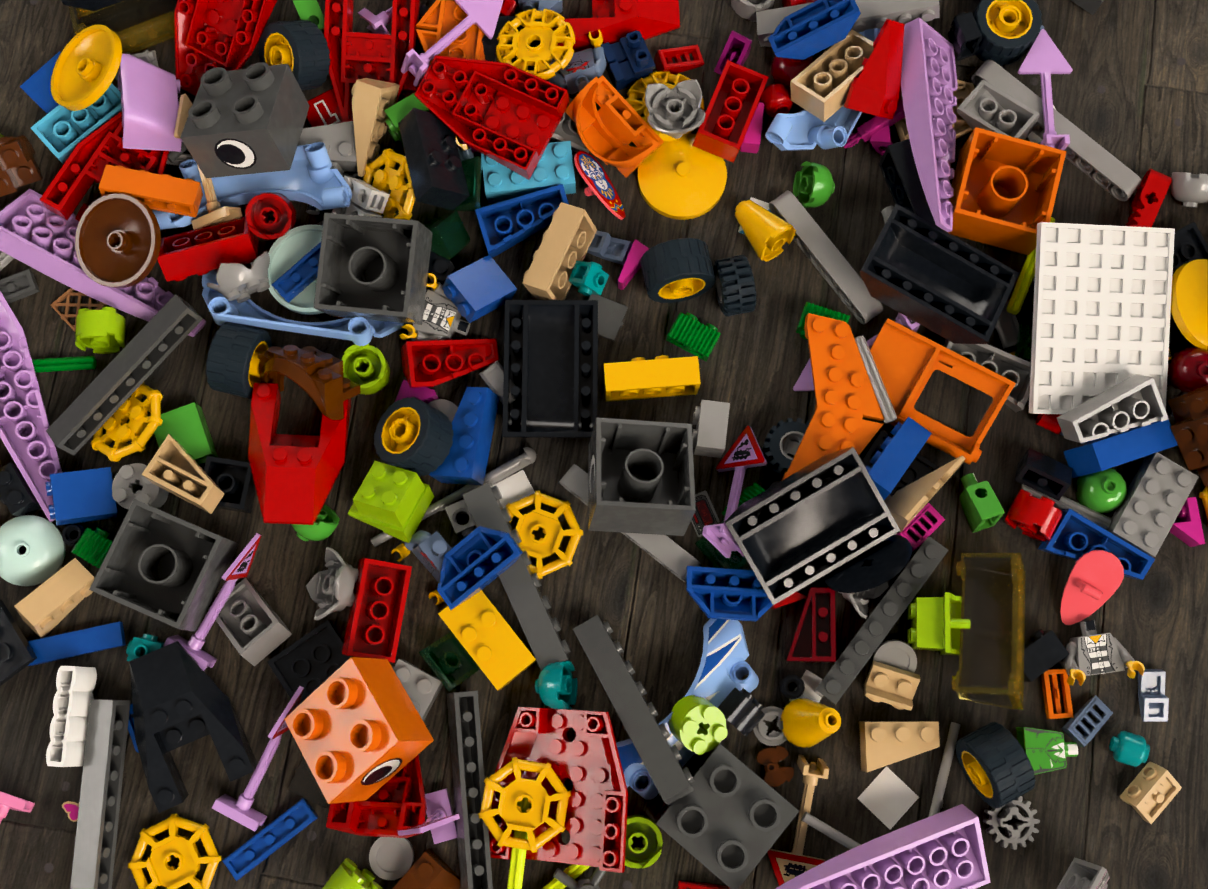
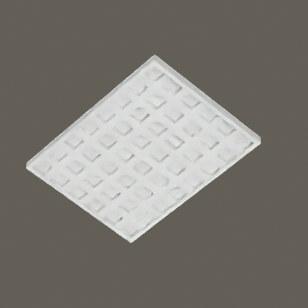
M1050 222L1037 223L1029 413L1064 414L1135 374L1154 378L1166 410L1175 229Z

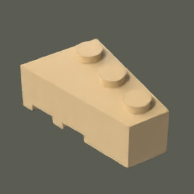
M168 434L142 473L154 485L210 514L213 513L224 496L223 491L170 434Z
M74 558L14 607L22 620L40 638H44L85 597L93 593L89 589L95 577Z
M859 721L861 771L870 772L940 747L939 722Z

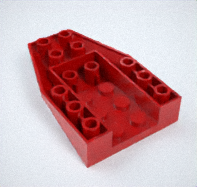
M177 0L174 12L176 80H180V88L196 96L201 84V77L208 70L217 67L224 68L226 71L241 69L253 53L277 0Z
M437 55L432 60L414 94L420 102L465 144L530 180L570 103L568 90L508 63Z

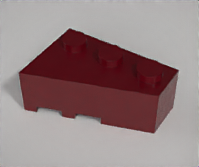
M810 588L786 662H836L835 591L831 588Z

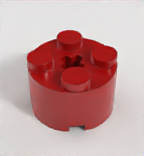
M269 192L259 194L249 201L245 210L247 225L254 235L262 239L272 240L284 236L293 229L296 222V209L292 202L284 195ZM273 211L275 219L269 221V215L266 213Z
M1020 490L1004 521L1013 529L1018 526L1023 530L1022 534L1046 542V540L1050 541L1063 511L1054 507L1055 502L1047 497L1041 496L1038 499L1033 497V494Z

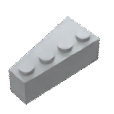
M353 121L303 128L298 146L323 142L331 162H337L343 171L357 172Z
M947 339L945 340L944 347L1015 382L1016 384L1004 404L1015 412L1024 410L1030 393L1031 362L988 344H954Z
M1138 374L1057 417L1064 438L1078 443L1106 437L1115 432H1125L1130 428L1151 425L1153 422L1169 420L1154 378Z

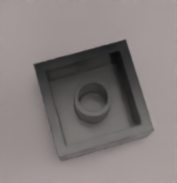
M207 456L204 471L224 493L216 508L251 514L256 487L250 463Z

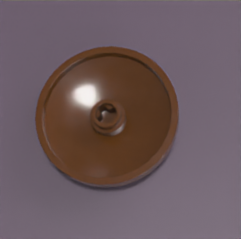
M109 194L94 201L83 213L75 235L76 255L83 271L96 283L112 288H126L142 281L153 269L161 247L160 227L153 211L143 201L125 194Z

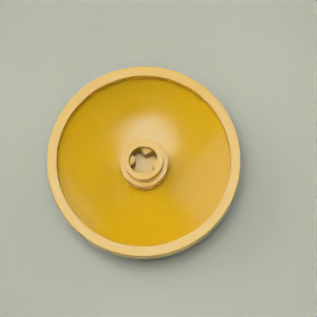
M92 25L80 31L69 41L58 57L51 77V94L56 103L68 110L78 111L92 105L106 92L116 76L122 57L121 40L114 31L104 25Z
M683 134L678 140L664 142L638 167L637 180L643 199L654 211L665 217L686 220L702 216L709 212L723 195L727 180L725 161L721 157L692 146L696 134Z
M1197 259L1180 266L1172 276L1171 313L1183 336L1194 346L1208 350V260Z

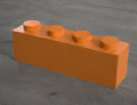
M106 164L99 184L102 197L109 194H125L143 201L152 210L195 218L197 217L203 196L200 182L193 179H181L168 174L160 175L146 170L128 169L120 165L112 166Z

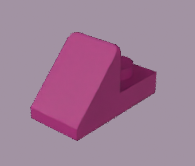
M1196 497L1187 498L1178 514L1180 523H1174L1169 532L1189 547H1195L1205 544L1197 499Z

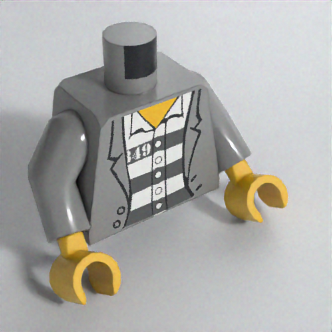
M428 273L430 283L427 284V287H431V290L426 292L422 325L413 324L412 326L406 324L401 326L408 330V335L402 333L399 335L400 338L403 340L411 338L412 341L452 340L455 332L466 336L471 324L460 319L461 315L457 307L445 296L442 289L443 285L437 282L434 274Z
M1095 620L1080 622L1082 636L1070 638L1069 643L1066 645L1069 655L1062 659L1067 674L1070 675L1067 679L1069 685H1073L1075 679H1077L1079 685L1082 686L1086 676L1125 671V668H1128L1127 675L1129 678H1135L1136 673L1134 670H1137L1143 676L1144 665L1139 661H1135L1111 633L1097 634Z

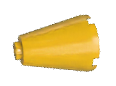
M752 200L741 201L735 208V217L758 258L767 262L774 259L784 251L782 246L786 242L788 244L792 242L796 233L795 228Z
M799 698L789 702L781 714L783 735L790 743L797 747H812L838 731L841 726L840 714L835 709L808 698Z

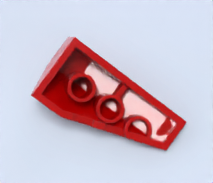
M886 19L873 43V52L869 59H864L862 63L863 70L858 78L854 77L850 85L844 105L845 108L893 120L900 99L905 24Z
M496 338L406 341L401 348L403 372L410 388L434 387L493 364L497 360L499 361Z

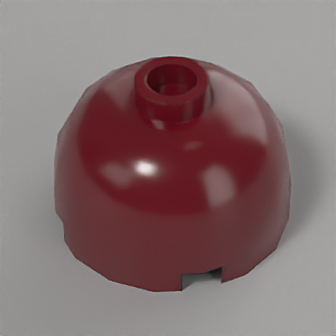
M775 55L770 70L771 75L775 79L774 82L784 85L787 90L791 91L790 81L815 61L814 56L799 60L776 57Z
M1198 347L1183 348L1172 356L1174 358L1168 364V379L1173 387L1189 393L1208 384V350Z

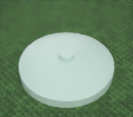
M303 225L293 228L284 236L279 237L268 252L270 256L268 268L270 288L268 289L282 306L295 313L305 315L324 313L314 309L317 279L289 303L271 284L321 242L322 225Z

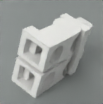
M344 176L343 178L350 186L353 194L350 206L333 209L332 213L382 218L381 215L374 212L383 214L390 194L372 187L363 180Z

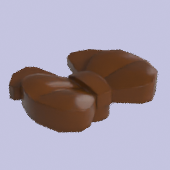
M779 745L776 746V749L773 747L764 748L756 756L757 762L762 764L766 770L763 780L771 787L779 786L786 780L790 782L794 776L793 767H779L778 762L789 755V752Z

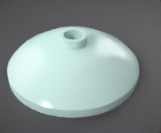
M35 515L18 516L5 522L0 527V577L14 585L34 586L45 582L58 572L64 561L66 549L62 533L57 526L49 522V520ZM24 545L26 547V552L24 554H20L19 549L21 546Z

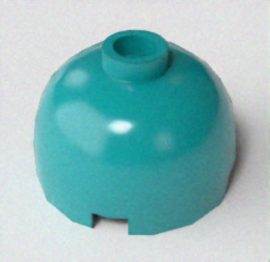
M566 660L547 665L535 681L536 693L539 694L543 703L552 709L571 710L570 705H575L578 682L577 678L572 679L571 671H575V667L571 661Z

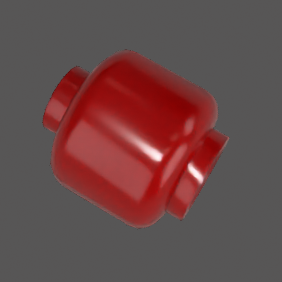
M782 84L767 86L760 98L761 103L765 104L764 110L766 114L770 117H775L778 113L788 114L793 104L787 88Z

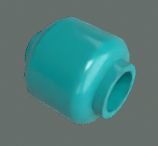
M1121 731L1117 737L1113 736L1111 738L1109 750L1113 751V757L1116 761L1137 767L1141 763H1146L1150 752V745L1146 743L1143 736Z

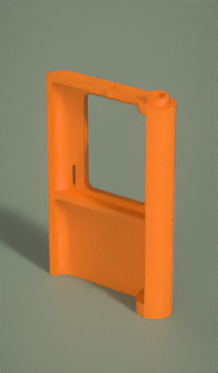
M887 318L870 348V352L897 415V419L889 424L895 427L898 422L903 424L910 417L932 433L926 441L927 444L955 458L964 456L966 458L964 463L968 465L971 462L976 463L982 453V450L979 449L980 444L1016 383ZM935 370H940L993 398L992 403L972 436H966L914 408L915 403Z

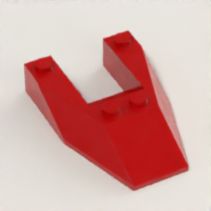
M325 0L324 37L330 52L329 74L343 122L353 121L352 87L357 79L369 78L399 84L400 87L396 103H398L409 71L405 74L401 72L402 64L406 53L412 48L415 50L416 24L419 22L420 0H393L391 35L353 32L354 0Z
M592 0L593 18L564 20L569 22L575 34L573 49L574 52H579L588 48L594 49L588 36L590 31L592 38L595 39L599 37L598 30H600L603 37L602 44L607 42L613 44L619 42V39L625 37L628 33L636 30L640 31L643 39L646 40L680 28L679 0ZM558 43V46H564V44Z
M121 111L77 144L39 200L48 210L68 220L93 182L96 181L100 184L106 164L112 166L120 165L134 170H146L150 173L162 175L164 174L169 151L123 148Z
M254 383L251 399L248 458L264 523L314 525L345 463L351 398L343 401V419L332 420L322 414L320 436L276 434L281 404L279 386L273 383Z

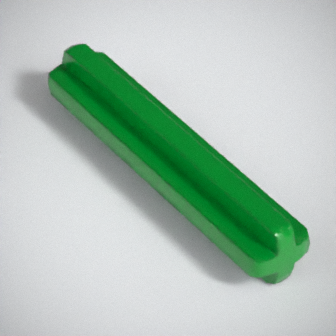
M94 356L32 359L35 373L95 369L97 366Z

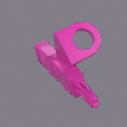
M903 99L898 102L893 120L875 116L863 125H860L857 128L858 132L856 134L852 133L843 147H853V145L858 144L860 139H863L864 142L870 140L875 151L883 155L885 151L880 146L888 147V145L893 144L890 126L905 118Z

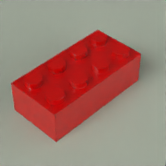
M727 60L705 112V120L700 125L692 146L734 163L769 77Z
M241 217L161 238V247L157 260L167 282L172 280L182 281L187 276L195 274L199 276L205 275L210 270L218 269L221 263L247 264L254 261L258 256L259 239L250 231L246 217Z
M368 558L359 560V575L353 591L355 600L350 607L342 655L388 659L389 662L395 663L412 566Z

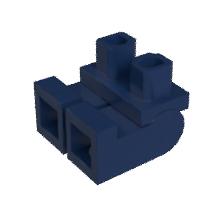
M636 30L628 33L625 37L620 38L619 42L601 44L605 53L606 70L609 72V77L617 91L631 86L641 77L644 79L650 73H653L652 69H655V63L640 31Z

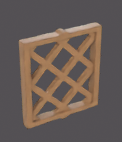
M70 288L55 300L51 306L61 316V319L76 332V319L75 325H72L68 321V317L76 318L81 307H88L91 310L92 307H97L95 310H102L107 304L102 302L100 304H92L93 298L89 297L88 304L81 303V298L87 295L79 291L75 293V290ZM78 296L77 303H70V297ZM58 306H66L65 314L58 310ZM69 307H77L76 314H69Z

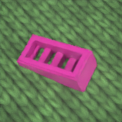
M759 102L742 142L741 152L757 154L759 150L764 103Z
M636 239L632 244L618 278V288L621 291L624 290L641 268L640 259L649 250L648 247Z
M927 503L902 532H897L896 535L906 538L912 546V551H915L945 519L930 503ZM927 511L937 520L935 523L925 515ZM920 518L930 526L929 529L919 521ZM916 524L924 534L921 535L913 525ZM908 530L918 538L916 541L907 533Z

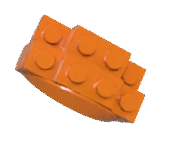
M603 75L599 78L596 76L565 110V113L575 122L576 133L580 136L586 148L606 165L616 167L626 178L664 143ZM596 103L601 107L599 111H597ZM634 143L637 147L630 146V144Z

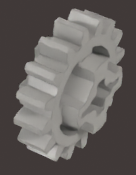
M1023 796L1000 808L992 807L991 810H984L989 815V819H984L983 823L990 825L985 830L986 833L994 834L991 840L996 843L1000 841V846L1007 848L1009 844L1011 849L1017 850V843L1025 848V840L1034 841V838L1031 836L1032 832L1039 833V830L1034 828V824L1040 823V820L1033 817L1037 810L1029 809L1031 802L1028 800L1022 802ZM1018 807H1020V808L1022 809V811L1024 812L1025 816H1022V815L1019 813ZM1012 817L1020 820L1011 823V825L1003 822L1011 820ZM998 827L1004 829L1006 837L1000 833Z

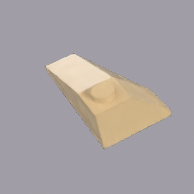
M363 78L357 79L352 87V113L357 172L360 177H364L366 164L373 162L379 154L380 145L378 141L383 134H386L388 128L385 126L384 120H386L387 116L384 110L396 104L399 84Z
M964 456L954 459L898 490L893 496L889 495L884 500L901 530L899 532H902L957 471L966 459Z

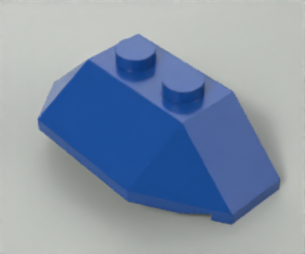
M817 0L784 17L768 39L776 57L804 60L845 39L861 13L855 0Z
M479 526L444 555L437 591L450 610L480 592L510 568L523 552L508 532Z
M686 567V591L708 618L756 622L773 606L752 570Z

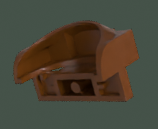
M24 135L0 137V197L17 192L19 187L42 180L43 178L32 157L35 151Z
M287 345L283 349L273 346L258 354L261 383L278 384L279 391L281 392L284 391V376L290 378L313 399L322 414L332 420L343 419V401L361 393L359 384L344 378L343 360L334 357L332 354L324 353L313 346H306L302 349L295 345Z
M1207 384L1192 392L1168 400L1177 422L1170 428L1189 471L1197 469L1205 487H1208Z

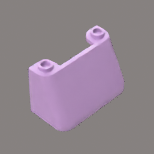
M122 53L118 68V90L121 93L123 148L181 152V142L183 141L174 137L179 108L178 93H180V80H176V76L166 70L130 54Z

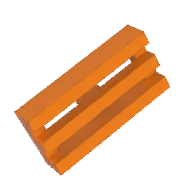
M1065 669L1047 670L1041 674L1046 719L1074 718L1070 686L1067 683L1068 674ZM1057 674H1060L1065 713L1061 711ZM1049 675L1051 677L1055 714L1053 712Z

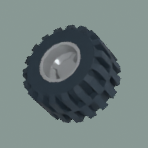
M738 255L715 260L713 270L716 282L714 284L718 303L723 314L727 317L753 312L756 306V288L753 272L746 256Z
M787 418L786 422H783V420L779 421L777 426H773L767 434L762 448L763 455L767 461L765 466L772 469L771 473L773 475L779 474V479H783L784 474L787 472L810 422L807 421L806 424H803L800 418H797L796 421H793L792 418Z

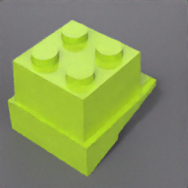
M374 461L353 498L354 503L348 515L383 530L388 535L410 543L434 495L430 486L423 483L416 472Z
M945 592V595L942 597H917L912 600L907 607V619H911V628L907 630V642L912 644V649L940 651V655L964 656V629H970L971 626L970 619H964V598L955 596L950 592Z

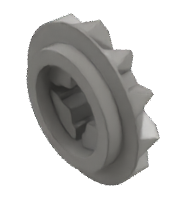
M774 706L762 708L761 711L765 716L753 729L755 736L761 743L769 746H777L784 743L787 738L783 735L782 731L783 721H781V714L783 709ZM778 717L776 726L781 732L772 730L766 735L768 726L765 725L766 723L763 720L772 722Z

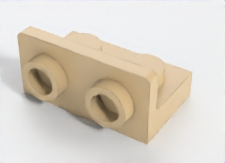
M873 661L864 683V694L873 702H884L896 709L911 711L913 708L912 700L921 680L920 675Z
M1148 762L1120 795V798L1131 805L1144 821L1152 824L1182 787L1167 769L1153 762Z

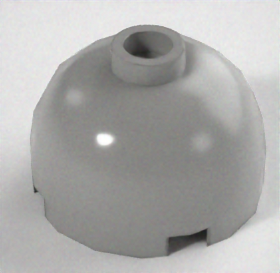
M1172 173L1170 192L1175 200L1183 202V207L1197 208L1198 203L1208 202V174Z

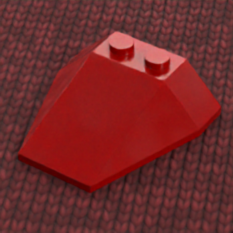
M419 754L366 801L330 804L326 827L359 836L409 838L419 835H398L399 830L425 823L427 805Z

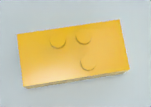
M662 355L655 357L654 360H645L644 357H637L628 362L604 363L606 402L696 395L701 384L698 356L669 358V356Z
M483 590L456 608L450 610L447 606L438 613L497 691H500L537 661Z

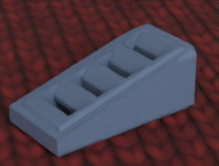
M1093 695L1074 715V718H1071L1061 729L1079 747H1085L1113 712L1096 695ZM1094 705L1103 712L1101 716L1092 708ZM1088 712L1097 719L1096 722L1087 715ZM1083 718L1091 726L1089 729L1081 722ZM1077 725L1085 732L1083 735L1076 729Z

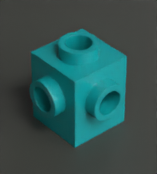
M576 261L568 281L579 288L578 292L590 297L591 294L601 296L609 274L603 271L602 266L598 263Z
M143 633L142 637H133V640L127 646V661L162 648L165 642L157 641L158 636Z

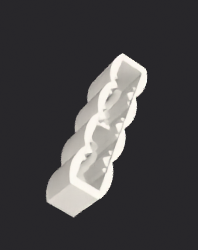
M60 666L57 672V692L53 700L54 717L52 718L49 730L51 741L46 752L47 766H83L90 699H94L92 691L97 680L95 667Z

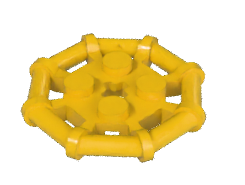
M391 148L385 149L382 155L370 164H366L363 181L371 185L374 178L372 187L386 193L389 192V189L391 190L383 212L384 218L410 220L413 216L411 212L416 198L406 156L394 152ZM396 163H399V164H400V167H399L398 170L395 169ZM385 164V168L383 170L379 169L381 166Z
M143 382L131 397L93 435V440L91 441L92 448L108 456L112 462H118L122 457L135 452L144 451L148 440L157 427L162 426L163 423L161 419V400L163 398L161 392L153 390ZM143 395L147 396V399L141 402ZM114 440L115 444L111 448L108 445Z
M535 490V493L511 504L508 503L506 507L511 518L515 516L519 519L515 529H517L522 540L519 543L522 552L527 551L530 557L537 559L536 566L529 565L532 574L537 573L539 579H543V576L567 565L570 566L573 563L572 559L580 537L583 536V530L580 529L570 507L571 503L568 500L565 502L543 494L540 490ZM535 503V510L524 515L520 513V509ZM541 503L557 508L556 512L553 514L542 510ZM564 514L570 529H562L558 520L561 515ZM542 528L543 533L546 534L545 537L540 538L539 541L535 540V535L532 532ZM563 536L570 537L565 553L559 549ZM556 553L560 558L543 566L542 559Z
M514 757L512 761L489 778H485L481 810L478 816L484 821L498 842L497 845L499 847L506 846L530 850L532 853H535L537 849L553 837L565 831L564 825L571 793L567 791L549 762L545 764ZM521 770L540 774L537 780L522 778ZM514 772L516 780L505 788L499 784L500 781ZM545 777L557 793L553 795L547 793L541 784ZM495 790L501 793L498 808L491 809ZM523 797L528 798V802L532 803V807L527 808L526 812H522L521 807L517 806L518 801H522ZM551 801H558L555 819L548 817ZM499 814L508 826L504 832L493 816ZM544 822L551 826L538 837H535L533 830ZM512 830L527 832L528 839L510 837Z
M171 814L169 818L147 829L143 828L139 832L140 838L131 861L128 863V868L131 869L138 889H156L157 886L167 887L166 889H178L187 883H190L194 889H209L218 863L222 861V855L218 854L209 833V826L182 818L178 814ZM182 828L194 834L189 839L186 836L178 835V829ZM169 829V837L161 841L155 838V835ZM199 839H201L208 856L201 857L195 844ZM149 844L152 847V853L147 861L142 860L146 847ZM171 855H174L175 858L178 857L180 860L177 869L175 866L170 867L168 864L171 861ZM208 863L202 880L196 878V875L200 870V864ZM147 867L152 879L150 884H148L142 868Z

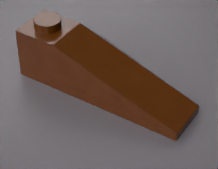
M429 848L393 889H460L461 884L460 877Z

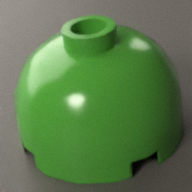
M806 161L800 165L804 166L802 170L797 171L795 174L793 195L795 197L798 196V201L803 207L815 208L825 204L834 192L835 183L827 167L816 162Z
M1112 468L1080 476L1076 483V497L1079 503L1102 514L1117 509L1126 498V482L1122 475Z
M324 504L314 525H291L301 540L321 541L328 538L334 532L340 519L330 507Z

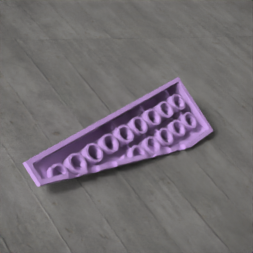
M919 17L906 23L904 26L901 73L903 106L911 149L928 206L935 224L946 232H951L953 226V205L949 198L954 196V189L950 185V180L954 178L955 170L951 168V163L955 162L956 131L952 124L956 123L953 107L957 106V98L953 96V92L958 88L954 48L948 40Z
M28 189L0 211V251L76 291L148 322L174 296L170 291L165 292L158 286L159 282L152 277L148 278L146 276L139 283L126 288L107 287L90 279L81 268L76 255L75 235L79 223L75 219L76 215L72 213L69 219L66 220L51 212L39 200L42 195L31 189ZM203 319L188 336L194 337L204 327L206 321Z
M0 291V438L49 522H52L55 519H50L48 505H53L52 496H47L45 482H50V474L62 473L55 444L46 432L50 425L24 330Z
M963 804L848 850L798 875L775 889H976L991 883L979 817Z

